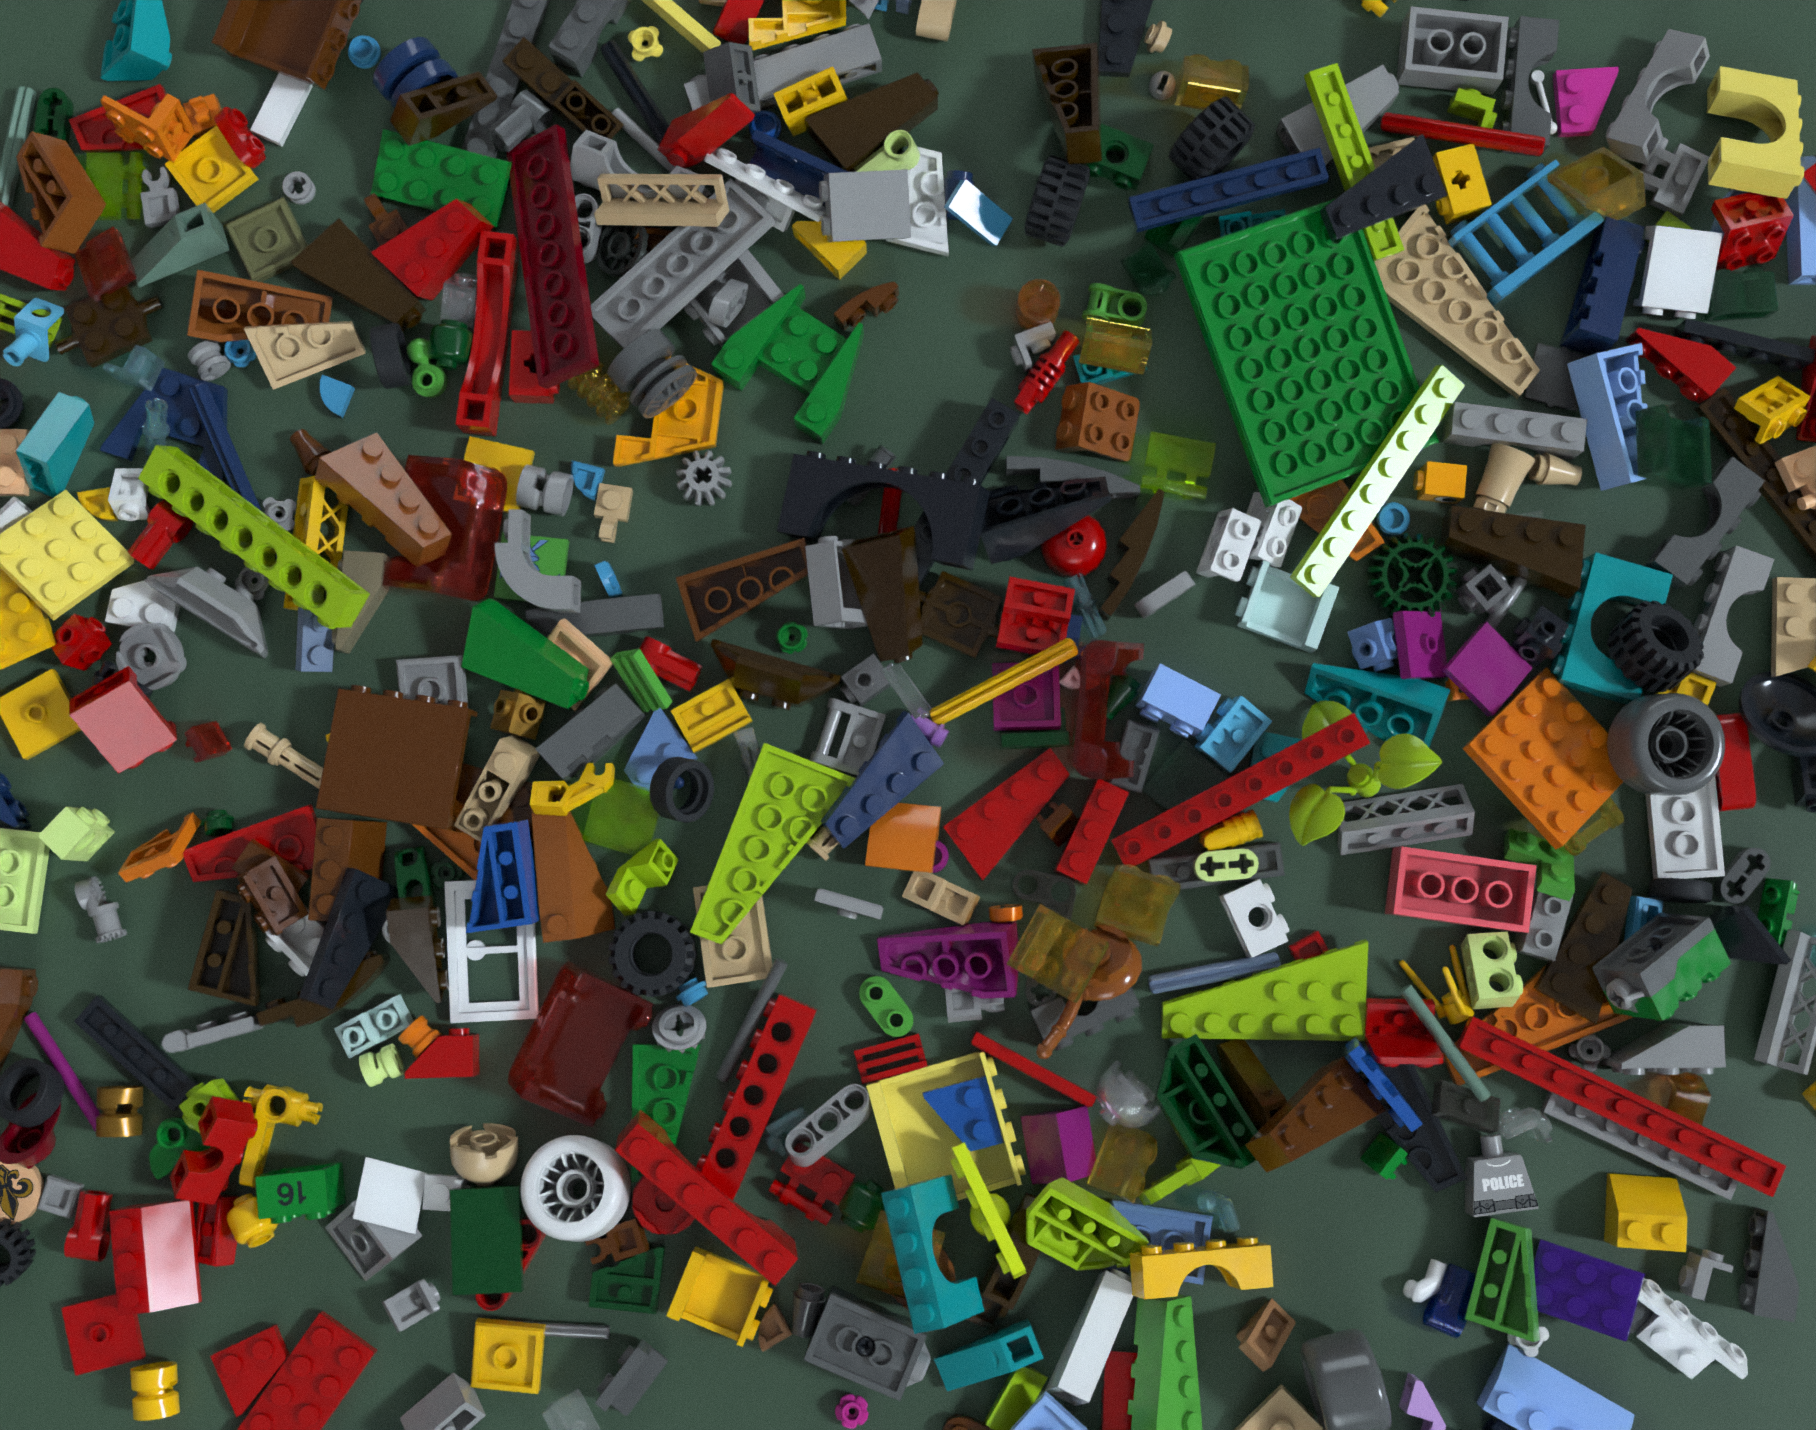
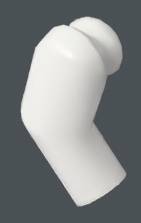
M1431 1259L1425 1278L1419 1282L1408 1280L1403 1288L1404 1295L1407 1298H1412L1413 1302L1422 1303L1437 1294L1440 1290L1447 1264Z

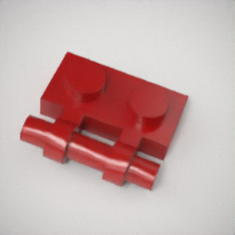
M800 1142L795 1146L794 1151L804 1153L810 1147ZM824 1155L808 1167L796 1166L788 1156L780 1171L790 1176V1181L786 1186L775 1179L768 1191L779 1197L778 1201L785 1206L789 1203L804 1212L805 1218L812 1222L815 1219L826 1226L833 1214L822 1208V1205L826 1199L839 1205L856 1174ZM800 1183L817 1193L813 1201L796 1192Z

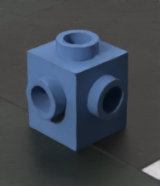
M1392 618L1375 621L1347 632L1352 644L1353 657L1358 662L1360 670L1373 667L1374 671L1378 672L1394 666L1393 660L1398 658Z

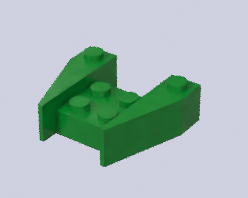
M799 284L730 336L711 365L715 375L741 392L760 365L808 396L794 417L795 427L823 445L841 419L863 341L864 329L863 324L859 322L849 338L846 339L800 309L799 307L805 300L806 294L804 286Z

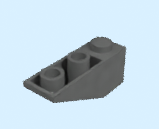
M1755 1207L1754 1215L1750 1217L1748 1223L1751 1239L1749 1249L1744 1254L1743 1262L1746 1275L1745 1282L1741 1284L1739 1289L1741 1309L1757 1316L1795 1322L1799 1285L1774 1213Z

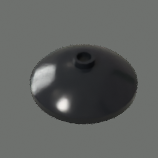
M1767 671L1751 677L1740 691L1738 705L1742 719L1753 735L1768 747L1781 753L1801 757L1816 755V686L1806 679L1791 673L1771 678V671Z

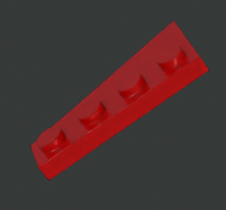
M1051 748L943 826L982 881L1069 777V772Z
M312 804L185 849L183 858L192 881L200 882L237 878L236 876L240 874L233 870L232 867L252 839L302 871L313 869L317 817Z

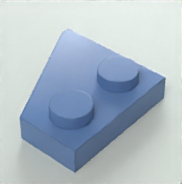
M659 708L653 712L624 772L645 798L650 794L649 787L652 776L661 763L668 758L678 756L697 760L698 757L693 753L690 746L664 711Z

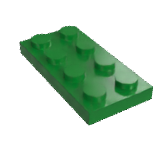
M383 129L371 194L375 193L376 196L437 211L453 200L459 199L471 204L494 227H499L512 162L429 140L408 146L399 132Z

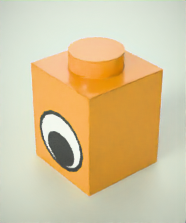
M1427 461L1420 467V470H1416L1414 475L1413 488L1418 490L1417 500L1449 504L1460 502L1465 497L1467 465Z

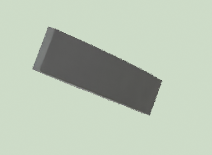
M1006 456L1005 476L1038 475V483L1046 482L1047 487L1061 486L1067 480L1105 476L1111 499H1135L1140 494V485L1110 472L1079 463L1043 457Z
M661 594L581 602L580 614L555 613L542 608L525 610L526 623L546 638L557 623L564 618L587 638L594 636L608 637L664 627Z

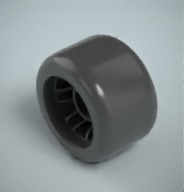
M1679 693L1652 694L1629 702L1618 712L1609 729L1607 751L1614 771L1632 789L1649 795L1680 796L1701 789L1713 779L1724 758L1725 737L1721 723L1715 713L1699 699Z
M1353 1328L1307 1340L1302 1344L1300 1348L1302 1367L1322 1430L1390 1429L1392 1419L1385 1383L1371 1346L1362 1331Z

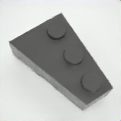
M614 684L612 687L609 685L603 687L594 696V702L586 708L583 707L569 719L567 724L554 732L535 749L562 779L574 783L581 777L587 763L595 764L646 717L644 712L617 684Z

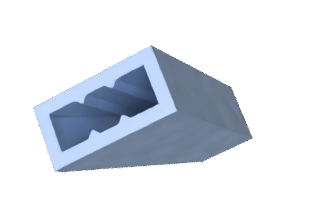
M1815 156L1800 158L1804 171L1816 163ZM1802 179L1801 184L1798 187L1795 186L1788 198L1785 199L1794 214L1786 232L1789 285H1816V195L1804 179Z

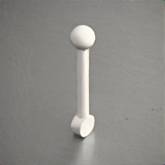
M1535 70L1530 76V81L1536 85L1542 109L1550 113L1542 84L1544 73L1540 70ZM1552 119L1550 135L1557 132V124Z

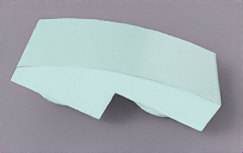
M400 994L367 1012L359 1014L334 1028L350 1059L404 1031L414 1020Z

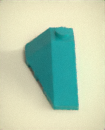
M121 0L117 11L113 12L111 22L117 24L113 41L106 40L100 78L106 81L153 80L160 72L166 71L169 68L172 60V54L169 52L170 34L162 0Z
M1313 663L1304 693L1317 702L1327 700L1344 705L1351 713H1355L1365 733L1369 731L1384 742L1397 734H1411L1421 739L1430 748L1450 689L1421 679H1401V676Z

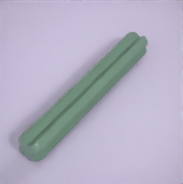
M19 86L16 90L0 161V201L10 209L12 208L20 173L16 156L28 137L37 93L33 89Z

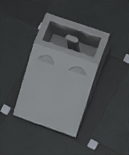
M1700 1022L1664 1023L1612 1052L1610 1057L1600 1061V1064L1611 1066L1612 1072L1623 1073L1624 1075H1645L1644 1068H1646V1072H1657V1074L1663 1075L1679 1074V1069L1682 1072H1692V1074H1714L1713 1068L1726 1067L1724 1025Z

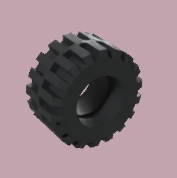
M1227 96L1222 97L1207 106L1185 128L1173 144L1168 158L1191 181L1219 174L1250 140L1256 125Z
M1052 154L1045 160L1025 221V235L1061 247L1068 243L1089 181V166L1080 163L1068 164L1067 159Z
M1653 600L1651 602H1641L1614 626L1609 633L1610 637L1607 639V645L1611 648L1609 650L1610 656L1614 658V664L1618 669L1622 670L1623 675L1627 679L1630 678L1634 681V684L1640 688L1644 686L1648 691L1654 692L1657 690L1659 693L1673 689L1701 664V660L1704 658V652L1702 651L1704 645L1699 639V632L1692 626V622L1686 619L1680 611L1672 609L1666 603L1662 605L1660 602Z
M651 911L635 914L634 917L622 922V926L614 932L613 942H610L608 949L611 950V957H608L609 965L612 964L614 969L612 973L615 978L621 981L620 985L625 989H630L636 995L655 997L673 992L689 979L690 973L693 972L695 968L694 961L697 958V950H695L694 945L696 942L694 936H691L687 925L683 924L675 916L664 912ZM647 934L662 935L669 941L672 948L670 965L658 974L643 972L636 964L634 958V950L638 940Z

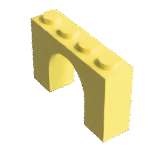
M1723 66L1719 67L1707 89V113L1751 122L1767 134L1771 143L1758 144L1721 137L1708 159V185L1787 199L1793 188L1801 184L1804 176V167L1801 166L1800 160L1803 152V142H1800L1802 119L1799 118V108L1801 105V95H1798L1797 80Z

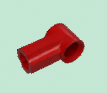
M162 500L154 506L147 518L148 525L127 551L130 556L154 570L173 543H178L187 536L194 522L190 518L183 517L174 512L171 508L172 504L166 500Z
M645 636L639 649L656 676L691 692L703 667L671 651L672 648L649 636Z
M98 1190L80 1191L74 1226L69 1230L64 1244L65 1257L97 1262L104 1260L110 1244V1234L106 1229L113 1194Z

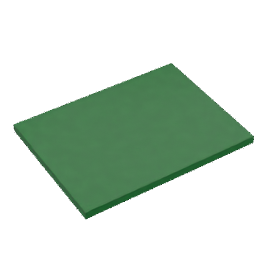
M1334 199L1174 254L1265 508L1362 472L1420 389L1364 231L1361 230L1331 242L1319 211ZM1435 430L1422 449L1439 443Z

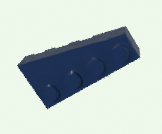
M1608 215L1603 218L1605 221L1594 232L1560 342L1561 347L1565 346L1568 349L1589 356L1604 352L1607 349L1610 350L1613 344L1618 341L1630 287L1636 274V262L1645 245V240L1642 239L1645 227Z

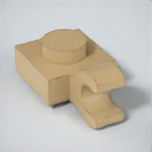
M599 483L594 516L595 518L603 519L599 530L601 542L615 543L618 521L628 523L633 496L632 488Z

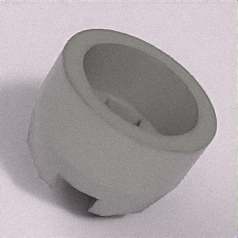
M1167 71L1155 73L1149 83L1150 94L1158 100L1170 98L1176 86L1173 75ZM1162 78L1167 80L1163 91L1157 89Z

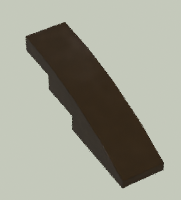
M1160 488L1116 545L1126 554L1107 578L1108 581L1116 586V589L1098 611V614L1107 621L1130 589L1148 553L1158 525L1165 493Z

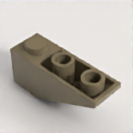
M344 551L343 560H339L337 569L369 592L370 595L352 627L335 628L332 630V643L336 645L335 650L344 654L351 652L387 595L392 558L385 553Z

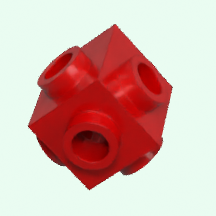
M73 614L54 633L57 645L51 648L63 665L86 671L94 662L101 658L102 654L112 643L104 633L106 629L99 620L93 617L86 618Z

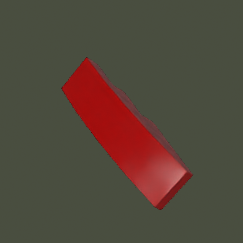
M1110 1351L1104 1366L1101 1426L1099 1430H1131L1132 1415L1127 1414L1128 1400H1134L1135 1378H1131V1366L1134 1364L1138 1353Z

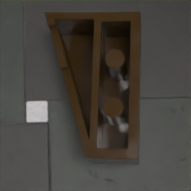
M224 889L216 890L188 990L257 1006L261 1004L257 923L254 919L256 909L251 902L245 903L239 893Z

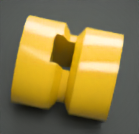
M155 1362L130 1369L131 1389L137 1392V1395L132 1399L134 1420L161 1419L180 1412L179 1392L173 1389V1386L178 1383L176 1362Z

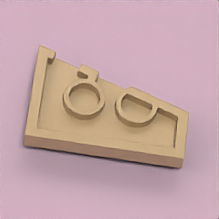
M352 321L246 326L244 328L273 390L366 353Z

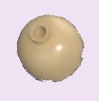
M484 1123L483 1128L485 1130L472 1131V1125L455 1131L450 1136V1158L452 1166L462 1178L474 1182L478 1186H490L495 1181L504 1178L514 1168L518 1157V1136L516 1137V1131L513 1128L502 1124Z

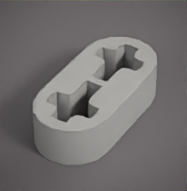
M731 278L714 297L709 309V322L723 327L729 326L745 306L749 285Z
M1184 571L1141 599L1134 606L1143 619L1188 591L1195 583L1187 571Z

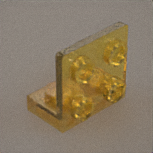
M1040 904L1010 956L1007 965L1033 978L1070 1001L1077 1003L1108 949L1109 943Z

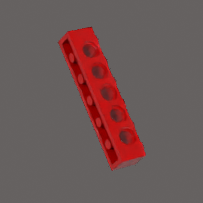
M782 993L778 995L777 999L770 998L763 1016L768 1018L763 1030L757 1028L749 1046L755 1049L749 1062L746 1060L742 1061L735 1077L741 1082L736 1093L729 1091L721 1110L727 1112L722 1125L717 1122L715 1123L708 1138V1141L713 1143L708 1156L704 1154L700 1156L695 1167L732 1200H734L818 1010ZM778 1022L788 1024L791 1029V1036L786 1041H779L773 1035V1027ZM769 1053L775 1056L777 1068L772 1072L763 1071L759 1066L761 1055ZM757 1085L762 1089L763 1099L761 1102L751 1103L747 1100L745 1090L748 1086ZM738 1116L746 1118L750 1126L749 1131L746 1134L735 1133L731 1126L733 1118ZM728 1148L734 1152L736 1160L733 1165L725 1166L719 1162L718 1151L720 1149Z

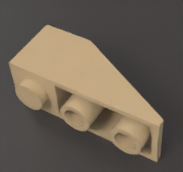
M516 735L499 739L454 826L481 842L483 828L497 824L528 779L540 756L535 750L536 748Z

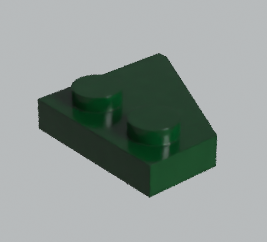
M659 1245L646 1252L594 1270L592 1272L588 1307L657 1314L665 1246Z

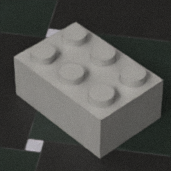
M1411 6L1402 22L1397 70L1398 85L1457 91L1458 88H1472L1478 90L1481 94L1493 95L1503 81L1509 17Z

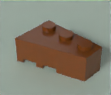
M31 131L16 158L25 191L32 194L35 208L31 210L33 219L40 222L43 235L38 237L40 246L75 254L107 204L65 140Z

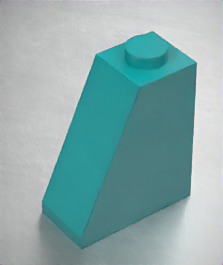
M58 392L17 448L16 452L30 489L52 498L65 490L95 424L90 405L78 396L71 397Z

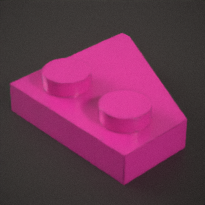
M1618 67L1556 70L1552 76L1558 137L1590 136L1594 132L1619 72Z

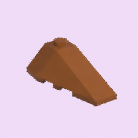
M531 808L538 904L543 943L578 939L615 929L613 904L605 895L608 887L604 884L597 869L598 866L588 851L582 838V833L571 811L566 816L534 814Z

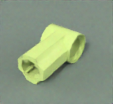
M895 130L886 137L881 148L854 169L856 172L910 170L918 164L920 152L907 131ZM908 146L904 153L896 154L900 148Z

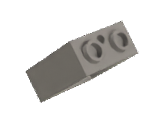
M826 536L818 538V544L805 546L814 626L840 629H855L868 626L841 550L854 542L855 539L838 540L837 536Z

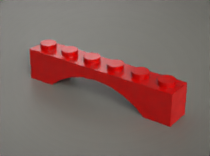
M481 231L477 257V300L474 334L467 371L459 393L455 423L466 434L496 437L520 256L519 242L514 234Z

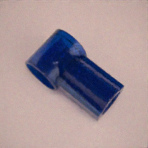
M1449 1263L1437 1295L1429 1300L1425 1308L1423 1325L1457 1339L1463 1332L1467 1322L1465 1319L1466 1308L1470 1301L1476 1274Z

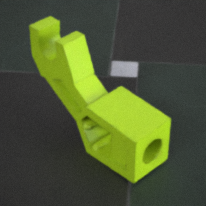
M1187 1154L1176 1162L1175 1166L1177 1169L1153 1181L1151 1187L1140 1191L1137 1196L1143 1205L1153 1204L1184 1184L1190 1186L1203 1180L1217 1169L1220 1164L1192 1159Z

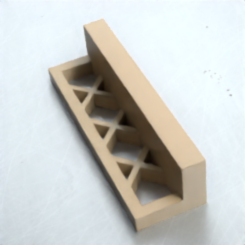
M600 174L597 178L603 201L594 212L597 225L718 227L729 212L722 174ZM609 184H617L628 193L625 198H612ZM639 185H648L658 195L655 198H647L637 188ZM669 185H678L688 195L686 198H677L667 188ZM700 185H714L716 199H708L697 189Z

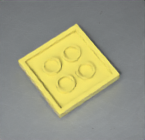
M66 489L0 534V568L53 621L134 564V558L130 556L127 550Z

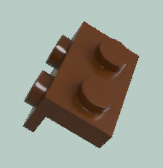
M271 856L236 876L240 882L236 888L245 903L251 902L257 911L254 919L263 933L268 931L270 935L277 936L283 932V929L309 914L276 856Z

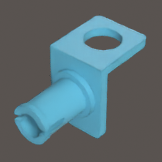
M33 298L14 316L16 340L3 350L4 359L13 366H20L28 356L42 362H47L49 360L48 329L64 314V308L39 298ZM37 309L48 310L51 314L47 317H36L32 315V312Z

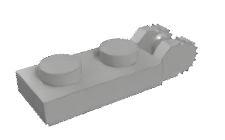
M249 1011L228 1016L230 1023L218 1026L217 1020L196 1025L197 1032L185 1029L168 1033L163 1037L161 1046H163L166 1052L175 1053L260 1030L264 1026H260L257 1016L250 1017Z

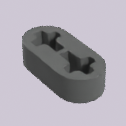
M1746 848L1737 853L1726 867L1725 876H1720L1715 883L1714 891L1718 899L1728 904L1744 902L1769 871L1771 864L1769 855L1760 848ZM1756 856L1755 863L1759 866L1758 869H1749L1744 873L1750 864L1747 857ZM1740 878L1741 880L1735 887L1738 894L1728 895L1729 888L1726 884L1735 883Z

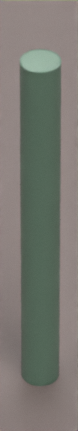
M1408 984L1403 987L1400 993L1479 1102L1488 1099L1491 1093L1413 986Z

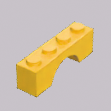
M1255 1236L1238 1237L1237 1243L1226 1244L1224 1239L1206 1240L1205 1246L1194 1247L1193 1242L1173 1243V1249L1162 1250L1161 1245L1141 1246V1252L1129 1253L1132 1295L1144 1300L1178 1296L1180 1286L1185 1277L1194 1269L1204 1265H1213L1221 1272L1227 1285L1236 1289L1248 1290L1274 1287L1271 1246L1258 1242V1238Z

